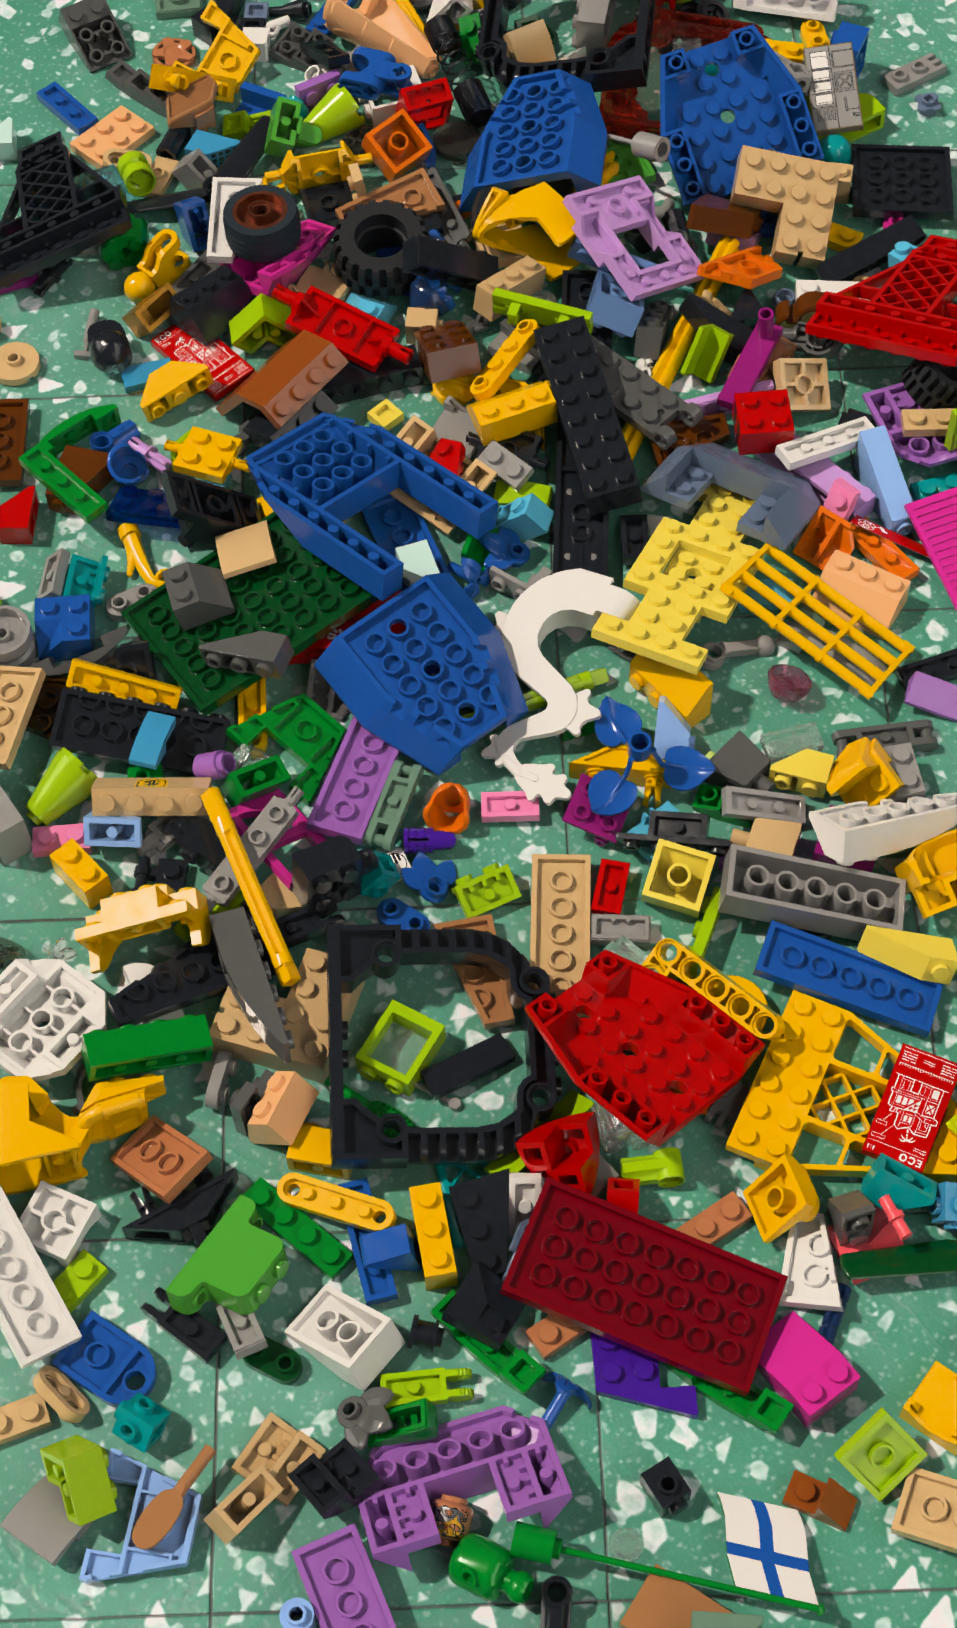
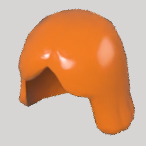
M447 782L437 787L423 810V819L429 828H434V831H448L452 834H460L466 830L470 823L469 792L462 785ZM444 812L458 813V815L448 817Z

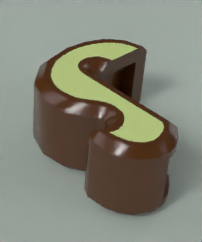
M806 292L799 296L794 304H790L789 300L780 302L775 308L776 325L793 328L798 325V321L807 322L816 313V303L825 292Z

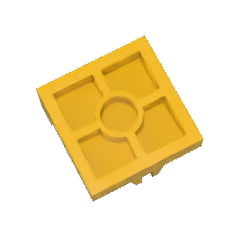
M936 1360L911 1398L903 1406L899 1417L955 1456L957 1455V1373H954Z

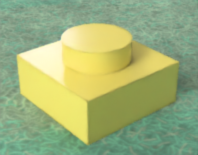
M385 399L367 412V419L371 423L389 431L404 420V413L388 399Z

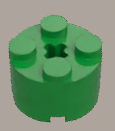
M130 213L133 228L123 235H116L100 245L101 257L111 270L119 271L123 267H137L142 260L146 245L150 241L148 224L142 217L139 220L134 218V214Z

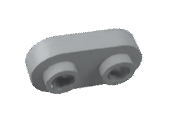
M144 583L110 597L106 603L109 618L115 622H125L120 612L145 597L146 595L144 594L148 595L157 588L152 584Z
M225 1050L218 1052L206 1090L205 1107L219 1110L222 1104H227L230 1095L228 1083L230 1077H235L238 1069V1059H234V1052Z

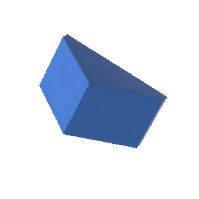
M406 1223L359 1237L364 1268L416 1272L422 1270L418 1241Z

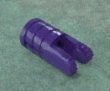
M404 828V854H417L420 851L424 854H434V850L452 849L457 842L454 833L452 834L448 831H434V828ZM409 840H429V841H409Z

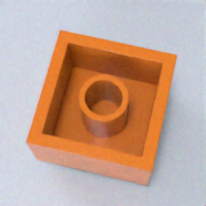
M404 108L365 134L361 144L366 153L371 152L373 162L389 183L399 179L416 167L417 162L420 164L419 161L427 159L433 148Z

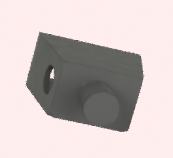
M740 730L710 759L715 766V772L705 780L710 785L722 787L727 785L772 792L776 787V784L767 778L770 769L769 758Z

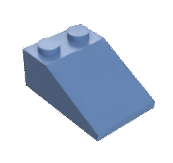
M598 269L586 311L593 312L594 327L602 328L603 326L611 329V332L619 337L625 338L629 336L632 338L644 311L645 298L631 302L614 276Z

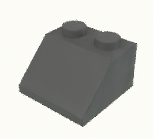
M186 562L162 571L173 612L183 631L235 612L221 569Z

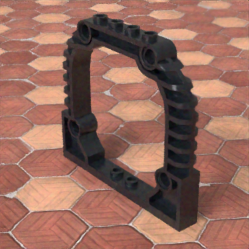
M483 0L484 10L480 12L481 27L478 28L479 43L475 46L476 59L480 61L484 74L488 77H494L506 89H508L514 77L561 69L591 83L594 92L647 86L656 0H638L639 8L635 11L637 22L636 34H627L609 48L596 47L586 57L538 63H525L513 60L507 43L502 37L507 33L510 10L517 7L521 0Z
M327 925L331 1169L407 1168L408 1164H483L500 1160L517 1151L515 1143L525 1134L535 1129L538 1122L550 1117L555 1107L557 1096H561L562 1092L561 1078L556 1077L555 1067H559L560 1062L525 1012V1006L545 992L554 999L556 998L555 991H550V980L545 970L540 967H530V963L525 955L521 954L508 940L493 935L488 931L484 932L470 928H412V930H401V925ZM386 955L391 957L392 961L383 962L378 957ZM467 964L487 968L506 980L507 995L510 1003L515 1009L523 1013L527 1077L522 1080L517 1089L512 1114L498 1123L480 1127L418 1128L408 1127L405 1119L399 1114L389 1113L380 1118L364 1107L357 1098H344L343 1069H348L349 1052L348 1050H343L342 1040H348V1021H342L341 993H352L363 981L372 975L383 979L391 978L396 975L401 965ZM530 982L535 983L539 989L532 990L526 984ZM540 1097L546 1101L547 1105L538 1106L532 1099ZM394 1129L399 1133V1136L389 1138L385 1136L383 1131Z

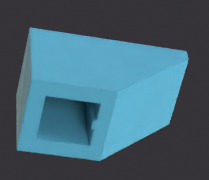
M531 493L522 498L519 497L506 505H500L497 511L495 528L506 527L515 531L519 538L531 540L548 532L554 511Z

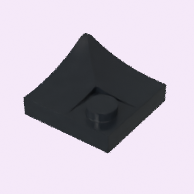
M476 1258L453 1299L444 1311L441 1320L499 1352L527 1305L500 1294L504 1282L492 1273L481 1260Z

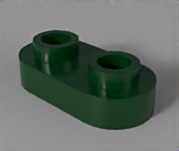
M266 1336L264 1337L268 1345L267 1348L263 1349L260 1354H251L243 1358L244 1363L250 1369L283 1385L296 1382L303 1372L302 1360L297 1352ZM285 1360L291 1362L289 1368H280L281 1362Z

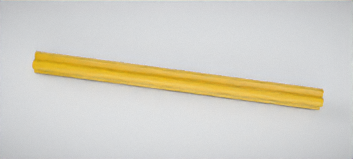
M723 235L709 261L738 252L740 244L738 239L735 237L730 239L727 235ZM705 277L703 280L698 281L692 293L697 294L701 298L703 291L706 289L712 293L714 299L723 282ZM681 314L651 372V378L668 390L697 333L683 314ZM626 422L622 432L633 461L645 435Z

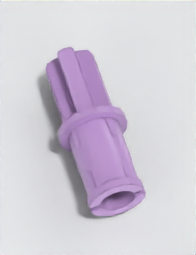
M132 437L136 444L131 440L128 441V444L134 450L145 456L147 466L150 465L161 473H164L165 470L171 471L172 461L159 453L155 446L147 445L138 437Z

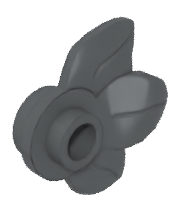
M373 1387L365 1391L360 1397L350 1396L339 1405L337 1420L345 1428V1439L353 1448L364 1450L369 1434H377L393 1428L391 1418L384 1408L394 1397V1393L390 1389Z

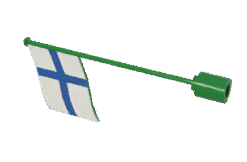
M717 1492L725 1520L726 1556L734 1586L562 1546L563 1539L557 1538L558 1530L517 1521L510 1550V1556L551 1565L552 1560H559L560 1554L563 1553L817 1612V1616H822L825 1613L824 1604L821 1602L818 1604L809 1573L806 1532L801 1516L796 1509Z

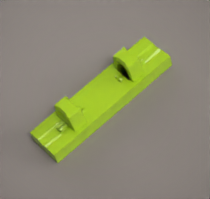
M495 287L492 293L493 312L508 316L507 324L517 326L520 319H534L538 324L549 326L584 316L591 336L593 331V312Z

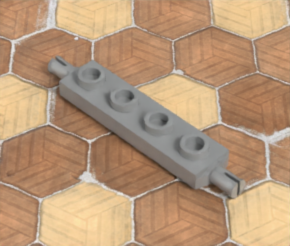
M294 786L285 799L273 796L240 838L254 871H256L299 816L294 806L304 795V792L298 789V787ZM227 856L202 886L207 896L209 914L217 904L227 907L241 890Z

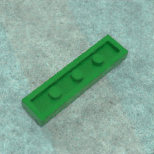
M39 443L18 458L20 465L87 524L108 509L107 502Z
M262 1177L243 1194V1196L255 1202L258 1215L263 1218V1224L332 1282L354 1259L353 1253L305 1213L286 1205L278 1196L277 1190Z

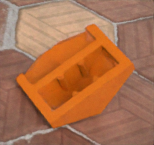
M820 506L792 552L823 571L835 550L850 556L855 549L853 525L825 507Z

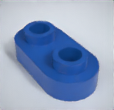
M387 898L381 901L377 907V919L380 925H401V930H412L411 925L418 923L420 926L417 928L430 929V922L425 915L399 899ZM388 909L396 910L394 913L386 912Z

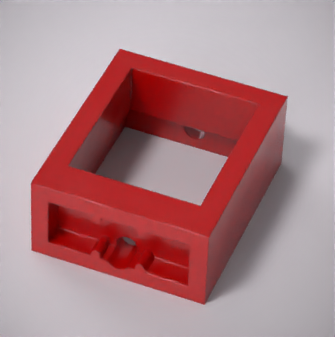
M444 77L400 89L396 112L404 108L416 125L425 123L427 130L447 125L454 101L447 78Z

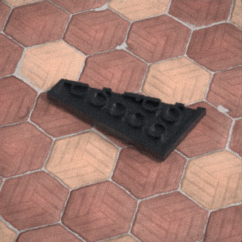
M245 900L241 903V907H244L247 918H251L252 914ZM255 924L257 935H253L254 940L260 939L264 952V957H260L261 961L268 962L271 976H274L276 972ZM212 935L210 943L204 946L193 947L190 940L172 953V957L163 964L158 963L151 969V973L141 980H135L108 1000V1008L118 1027L120 1028L127 1024L137 1025L224 994L228 983L225 979Z

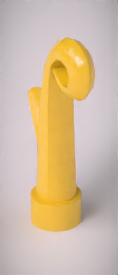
M134 521L124 522L117 528V533L126 550L127 576L132 577L136 567L145 583L152 584L156 588L160 587L165 583V581H161L163 578L162 571L169 568L161 569L155 575L153 574L141 541V532L137 523Z

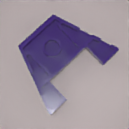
M590 1332L596 1395L635 1405L639 1403L655 1407L659 1411L667 1413L671 1411L683 1414L687 1418L698 1419L695 1385L661 1388L657 1359Z

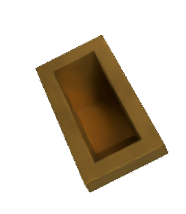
M167 282L140 301L122 319L137 338L150 334L170 316V297L177 293Z

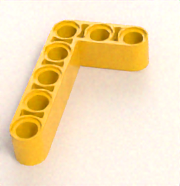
M671 938L660 940L642 964V966L653 971L657 970L658 973L673 980L676 976L759 1038L775 1040L785 1030L784 1020L779 1014L680 941ZM674 945L677 949V955L673 960L669 961L666 957V952L670 946ZM698 963L701 967V973L697 978L693 979L690 976V968L693 964ZM722 981L725 985L724 994L716 997L714 986L717 982ZM747 999L750 1005L749 1010L745 1015L741 1016L738 1012V1004L741 1000ZM771 1017L774 1022V1028L770 1033L765 1034L762 1030V1023L766 1018Z

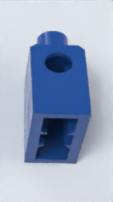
M194 196L174 203L182 236L192 251L195 253L207 249L209 214L205 200ZM196 234H202V236L195 238Z

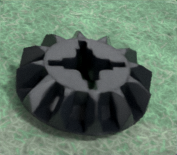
M702 0L695 8L697 12L695 18L700 20L699 26L706 27V32L712 31L716 35L719 32L723 33L728 28L730 15L726 7L719 1ZM712 12H713V19H714V21H712V20L710 19V15H709V14H711Z

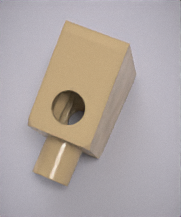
M758 817L754 819L750 832L734 828L730 841L736 845L794 856L799 843L802 824Z

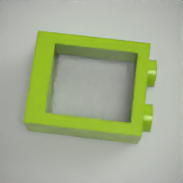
M392 999L355 1056L358 1073L369 1081H374L375 1079L385 1084V1087L396 1095L402 1093L410 1097L416 1088V1082L421 1080L420 1071L429 1067L446 1040L445 1025Z

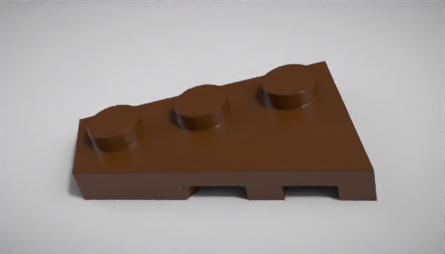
M719 413L704 416V419L694 427L687 426L682 420L670 422L668 426L676 433L677 441L667 450L659 448L651 439L649 441L658 468L677 446L703 443L719 445L730 439V431L725 414Z

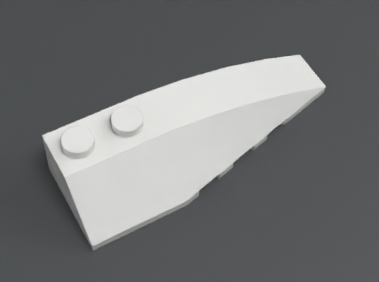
M957 792L934 794L932 800L919 796L907 797L906 803L894 802L891 798L880 799V805L868 806L866 801L852 802L810 811L809 819L824 854L835 860L839 865L851 866L854 865V862L877 860L880 856L893 854L916 846L956 826Z

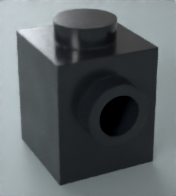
M669 1456L640 1474L639 1484L661 1518L668 1513L671 1516H675L688 1507L687 1501L690 1500L691 1489Z

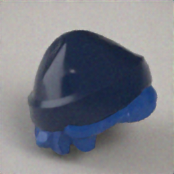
M415 276V279L409 285L410 307L438 309V316L442 317L456 306L452 296L448 295L447 288L440 286L438 279L430 280Z

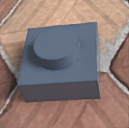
M245 2L244 18H265L266 25L269 17V2Z

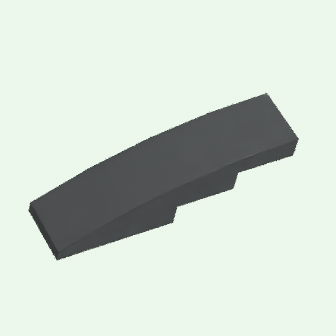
M121 59L106 72L105 78L141 105L167 118L166 97L172 92L148 88L150 76L141 68L136 71Z

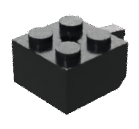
M338 835L292 854V891L307 915L317 911H325L332 905L352 900L361 894V878L377 869L379 860L371 848L357 851L350 838Z

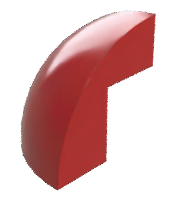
M595 1112L579 1113L553 1120L528 1132L515 1143L522 1161L531 1173H541L545 1179L550 1177L591 1194L597 1178L600 1156L599 1130Z

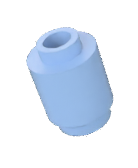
M298 1597L286 1601L280 1609L279 1620L282 1628H316V1615L312 1605L307 1600ZM298 1614H303L300 1620H292L294 1616Z

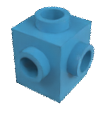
M955 1182L938 1183L936 1201L933 1205L929 1206L932 1223L944 1224V1230L957 1231V1183Z

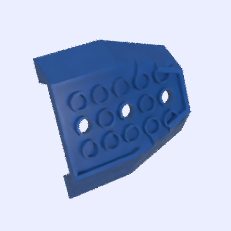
M754 24L731 31L726 39L687 52L684 51V48L660 55V136L667 137L670 141L671 148L668 160L684 206L691 205V203L705 194L720 198L731 195L737 159L743 145L765 150L771 148L780 153L819 161L825 158L800 85ZM715 65L719 73L713 77L709 76L705 72V67ZM725 111L731 112L734 115V121L732 123L723 122L721 114Z
M561 69L514 77L468 156L459 206L460 213L471 211L472 203L477 193L489 186L505 190L539 184L544 181L551 182L571 178L577 192L601 186L608 133L591 83Z
M449 572L425 575L337 635L314 664L317 671L365 730L437 776H440L460 762L462 751L496 727L503 724L507 728L529 713L499 631ZM400 623L406 627V630L401 634H395L390 628L392 625ZM429 665H436L440 668L439 674L435 676L427 675L424 670ZM463 707H470L475 711V714L471 718H463L459 715V711Z

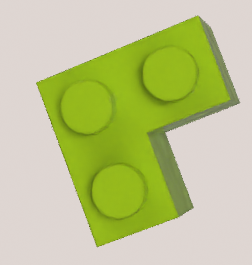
M260 293L229 321L231 344L251 355L267 340L281 347L297 335L285 328V321L291 313V308Z
M76 1434L40 1449L47 1480L60 1487L69 1521L82 1526L117 1511L114 1500L118 1497L117 1489L114 1482L109 1479L106 1469L109 1466V1458L103 1447Z

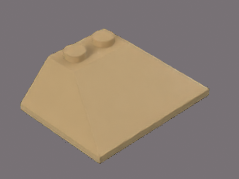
M415 415L410 418L397 434L398 438L428 457L440 440L436 436L435 429ZM465 457L462 462L464 466L463 475L459 477L484 492L498 474L477 458L472 462ZM400 488L389 493L449 536L455 529V524Z

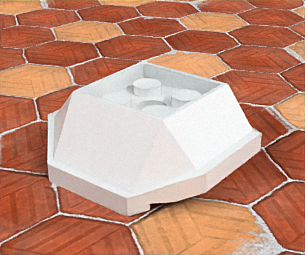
M15 959L0 974V1068L9 1075L28 1076L35 1082L66 1075L83 1056L81 1051L83 1034L96 1029L107 1030V996L105 991L61 959L30 961L29 959ZM49 1021L46 1026L37 1027L40 1023Z

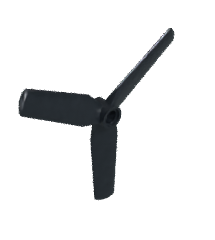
M262 116L220 165L216 174L208 177L203 182V188L127 201L129 212L135 214L174 208V203L194 196L204 199L205 203L208 202L210 207L213 177L247 178L264 154L270 116Z

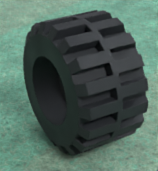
M914 359L902 372L901 379L905 389L922 408H957V365L956 367H945L936 362Z

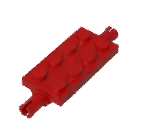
M280 283L276 285L277 288H274L272 299L291 307V313L285 321L286 329L296 334L306 330L332 342L346 359L374 373L387 356L405 365H408L409 361L412 360L414 350L396 342L400 337V329L312 285L306 293L300 291L296 293Z

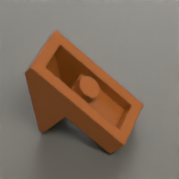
M795 1470L782 1504L845 1532L858 1499L830 1477L827 1483H824Z

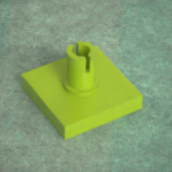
M883 1407L833 1454L879 1502L928 1456L927 1452Z

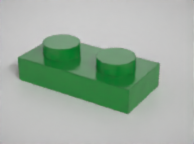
M478 12L458 18L460 37L463 42L462 49L467 50V55L464 59H470L472 61L471 66L480 64L475 55V46L479 43L478 28L481 27V18ZM464 61V65L468 67L469 61Z

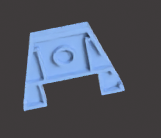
M111 1448L109 1466L106 1467L109 1479L114 1483L137 1486L122 1553L117 1554L86 1548L79 1576L80 1582L92 1583L187 1567L202 1507V1495L189 1489L183 1497V1508L177 1521L163 1540L149 1550H142L136 1547L132 1540V1531L141 1513L158 1494L164 1490L173 1489L177 1482L155 1472L138 1460L131 1459L124 1455L123 1452Z

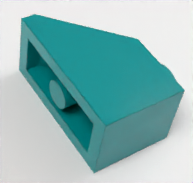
M881 1153L863 1178L861 1193L874 1204V1207L881 1209L882 1207L878 1200L884 1195L890 1194L898 1210L933 1205L936 1201L938 1182Z

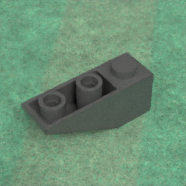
M661 300L649 302L637 326L633 356L658 360L664 348L674 310L673 305H668L667 302Z
M262 630L201 644L198 647L206 665L212 668H225L238 673H252L264 678L282 679L294 654L287 635Z

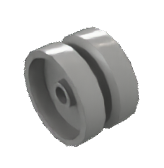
M0 605V666L27 667L32 665L37 656V642L27 615L19 608Z

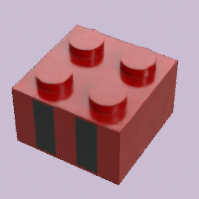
M787 389L734 393L732 417L739 455L774 453L776 445L794 439L795 429Z

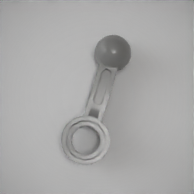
M762 635L755 640L720 641L719 644L715 642L703 644L702 648L715 652L718 658H713L707 653V658L702 667L714 671L720 669L728 657L756 654L762 657L770 656L775 650V642L771 637Z

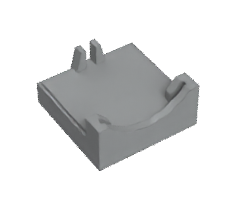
M448 395L443 402L444 411L432 428L435 429L436 436L439 439L444 438L462 442L466 448L465 457L473 461L478 452V446L467 443L466 436L469 432L477 435L478 433L467 409Z

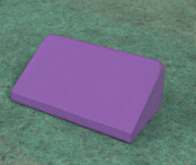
M916 671L908 680L904 704L957 722V685Z

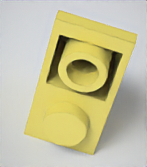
M806 748L772 764L769 779L776 784L777 789L791 790L802 793L807 797L824 799L826 785L835 756Z

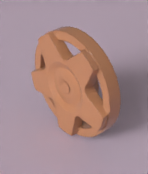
M163 38L152 50L153 63L172 66L176 60L191 67L196 60L195 47L188 39Z

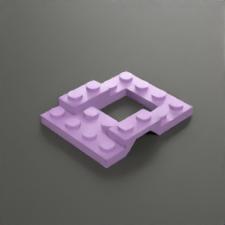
M640 175L569 194L562 201L576 221L572 230L598 268L607 266L631 302L705 278L697 275L698 266L702 263L682 234L666 231L656 217L654 195ZM638 228L654 252L662 250L669 261L640 270L616 234Z

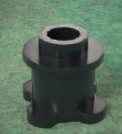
M415 1314L407 1348L412 1349V1346L415 1345L430 1349V1353H433L434 1347L441 1348L445 1328L439 1327L440 1320H437L436 1323L419 1319V1315Z

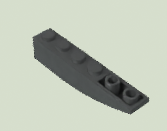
M244 907L209 915L211 935L225 979L237 1004L263 1041L284 1063L291 1062L290 1049L295 1048L291 1030H284L283 1025H287L283 1007L277 1008L275 1002H279L277 988L275 984L269 985L268 980L272 979L268 962L261 961L260 957H264V952L260 939L254 940L253 935H257L253 917L247 918Z

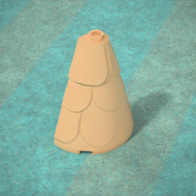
M348 0L326 1L323 10V19L326 20L324 26L334 35L356 46L361 45L366 48L388 52L395 57L397 63L414 65L418 76L422 79L433 78L439 72L440 63L437 61V54L433 52L427 37L420 32L395 0H363L357 9L348 6Z

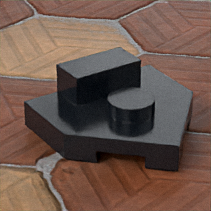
M149 640L121 644L106 664V667L157 680V671Z

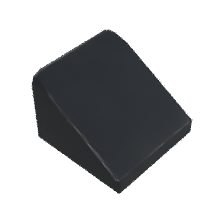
M638 228L625 233V239L639 253L645 254L652 250Z

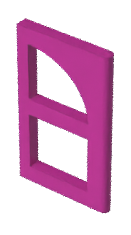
M280 789L229 809L238 834L241 837L249 828L242 819L258 817L273 796L285 799L287 796ZM294 806L299 816L292 823L293 827L285 832L271 851L303 838L312 846L327 839L320 833L307 830L306 823L308 819ZM270 851L263 862L289 890L292 889V873Z

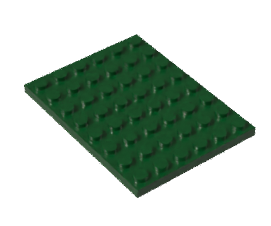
M272 512L259 522L265 520L268 522L277 562L225 579L235 609L234 613L183 631L173 612L165 583L120 612L124 620L130 625L137 636H140L142 641L149 640L150 649L155 658L203 716L208 715L263 677L246 672L238 673L225 668L215 669L206 665L198 649L201 644L262 630L287 635L294 650L293 658L379 600L302 547L275 512ZM217 549L195 564L221 569Z

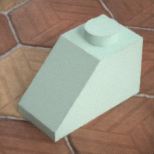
M427 539L395 548L396 558L404 563L403 582L405 586H411L425 575L440 573Z

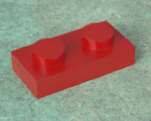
M601 858L591 914L621 915L630 872V863Z

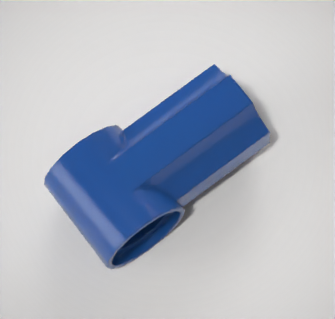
M129 419L108 432L99 431L94 433L89 439L91 450L109 453L119 443H128L129 440L135 443L132 437L141 439V434L135 423Z

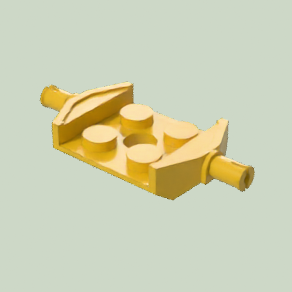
M341 140L340 148L295 157H293L292 150H288L281 168L275 171L264 172L266 183L281 179V182L285 183L291 194H300V189L345 181L347 176L351 175L348 165L357 162L358 165L373 163L371 152L357 156L356 154L353 155V152L344 140ZM324 172V174L316 176L317 173Z

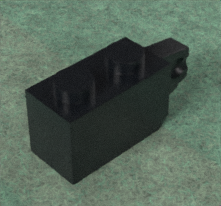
M173 816L164 828V833L179 845L178 852L181 854V857L188 863H196L205 869L209 876L213 874L226 857L212 822L206 818H199L194 823H191L178 816Z

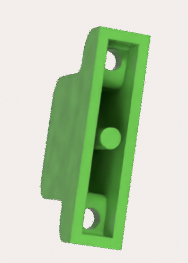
M241 1194L166 1288L165 1291L172 1309L182 1314L190 1315L197 1312L205 1302L213 1301L238 1314L248 1315L255 1312L260 1304L267 1301L272 1288L279 1279L285 1277L289 1269V1262L283 1242L279 1237L261 1229L263 1218L258 1215L255 1202L252 1199Z

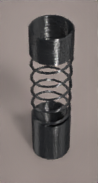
M437 15L426 23L424 33L433 52L437 54V61L441 64V69L446 74L447 81L450 83V89L467 126L470 128L482 127L488 123L494 108L481 80L474 78L476 70L470 68L472 61L464 59L467 55V50L460 49L463 42L458 39L459 33L452 18L449 15ZM457 41H459L461 44L456 50L450 53H439L440 51L449 49ZM457 51L465 52L462 59L454 63H444L451 54ZM439 55L446 56L442 62L439 60ZM461 61H469V66L461 72L448 73L455 64ZM443 65H451L447 72L443 68ZM468 70L474 71V75L470 79L461 83H453L455 78L461 73ZM448 75H456L452 81L448 79ZM452 84L457 85V87L454 90Z

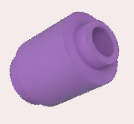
M224 750L198 754L193 760L192 770L196 777H212V781L225 779L229 773L236 770V760L232 753Z

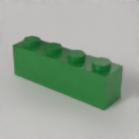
M188 1014L178 1019L166 1021L157 1019L148 1024L136 1026L127 1024L117 1029L105 1031L102 1029L93 1030L83 1034L81 1051L88 1081L91 1082L211 1061L213 1042L205 1014L197 1016Z

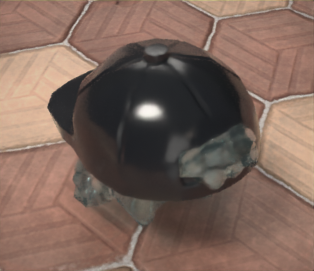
M102 320L89 326L87 330L89 361L94 363L99 372L103 371L111 376L122 373L130 366L133 359V346H130L122 325L115 320Z

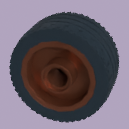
M273 185L246 187L233 194L224 206L223 223L226 239L230 249L238 257L250 262H271L287 256L297 247L301 237L299 210L294 197L286 190H283V188Z

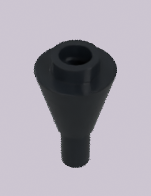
M296 0L283 6L269 7L270 17L288 15L289 18L307 22L309 17L312 16V5L307 0Z

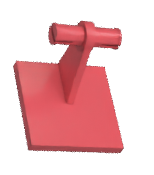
M890 1194L884 1195L878 1200L882 1209L875 1207L876 1212L871 1236L865 1242L858 1245H850L849 1243L840 1246L832 1225L827 1226L830 1243L839 1259L845 1253L905 1245L902 1240L909 1238L913 1233L903 1219L905 1217L902 1209L898 1210ZM868 1279L852 1280L854 1285H857Z

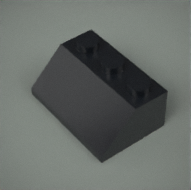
M223 265L170 297V322L207 346L230 331L229 321L254 298L242 276Z
M320 390L278 430L262 412L257 414L242 430L262 448L322 412L333 414L339 407Z

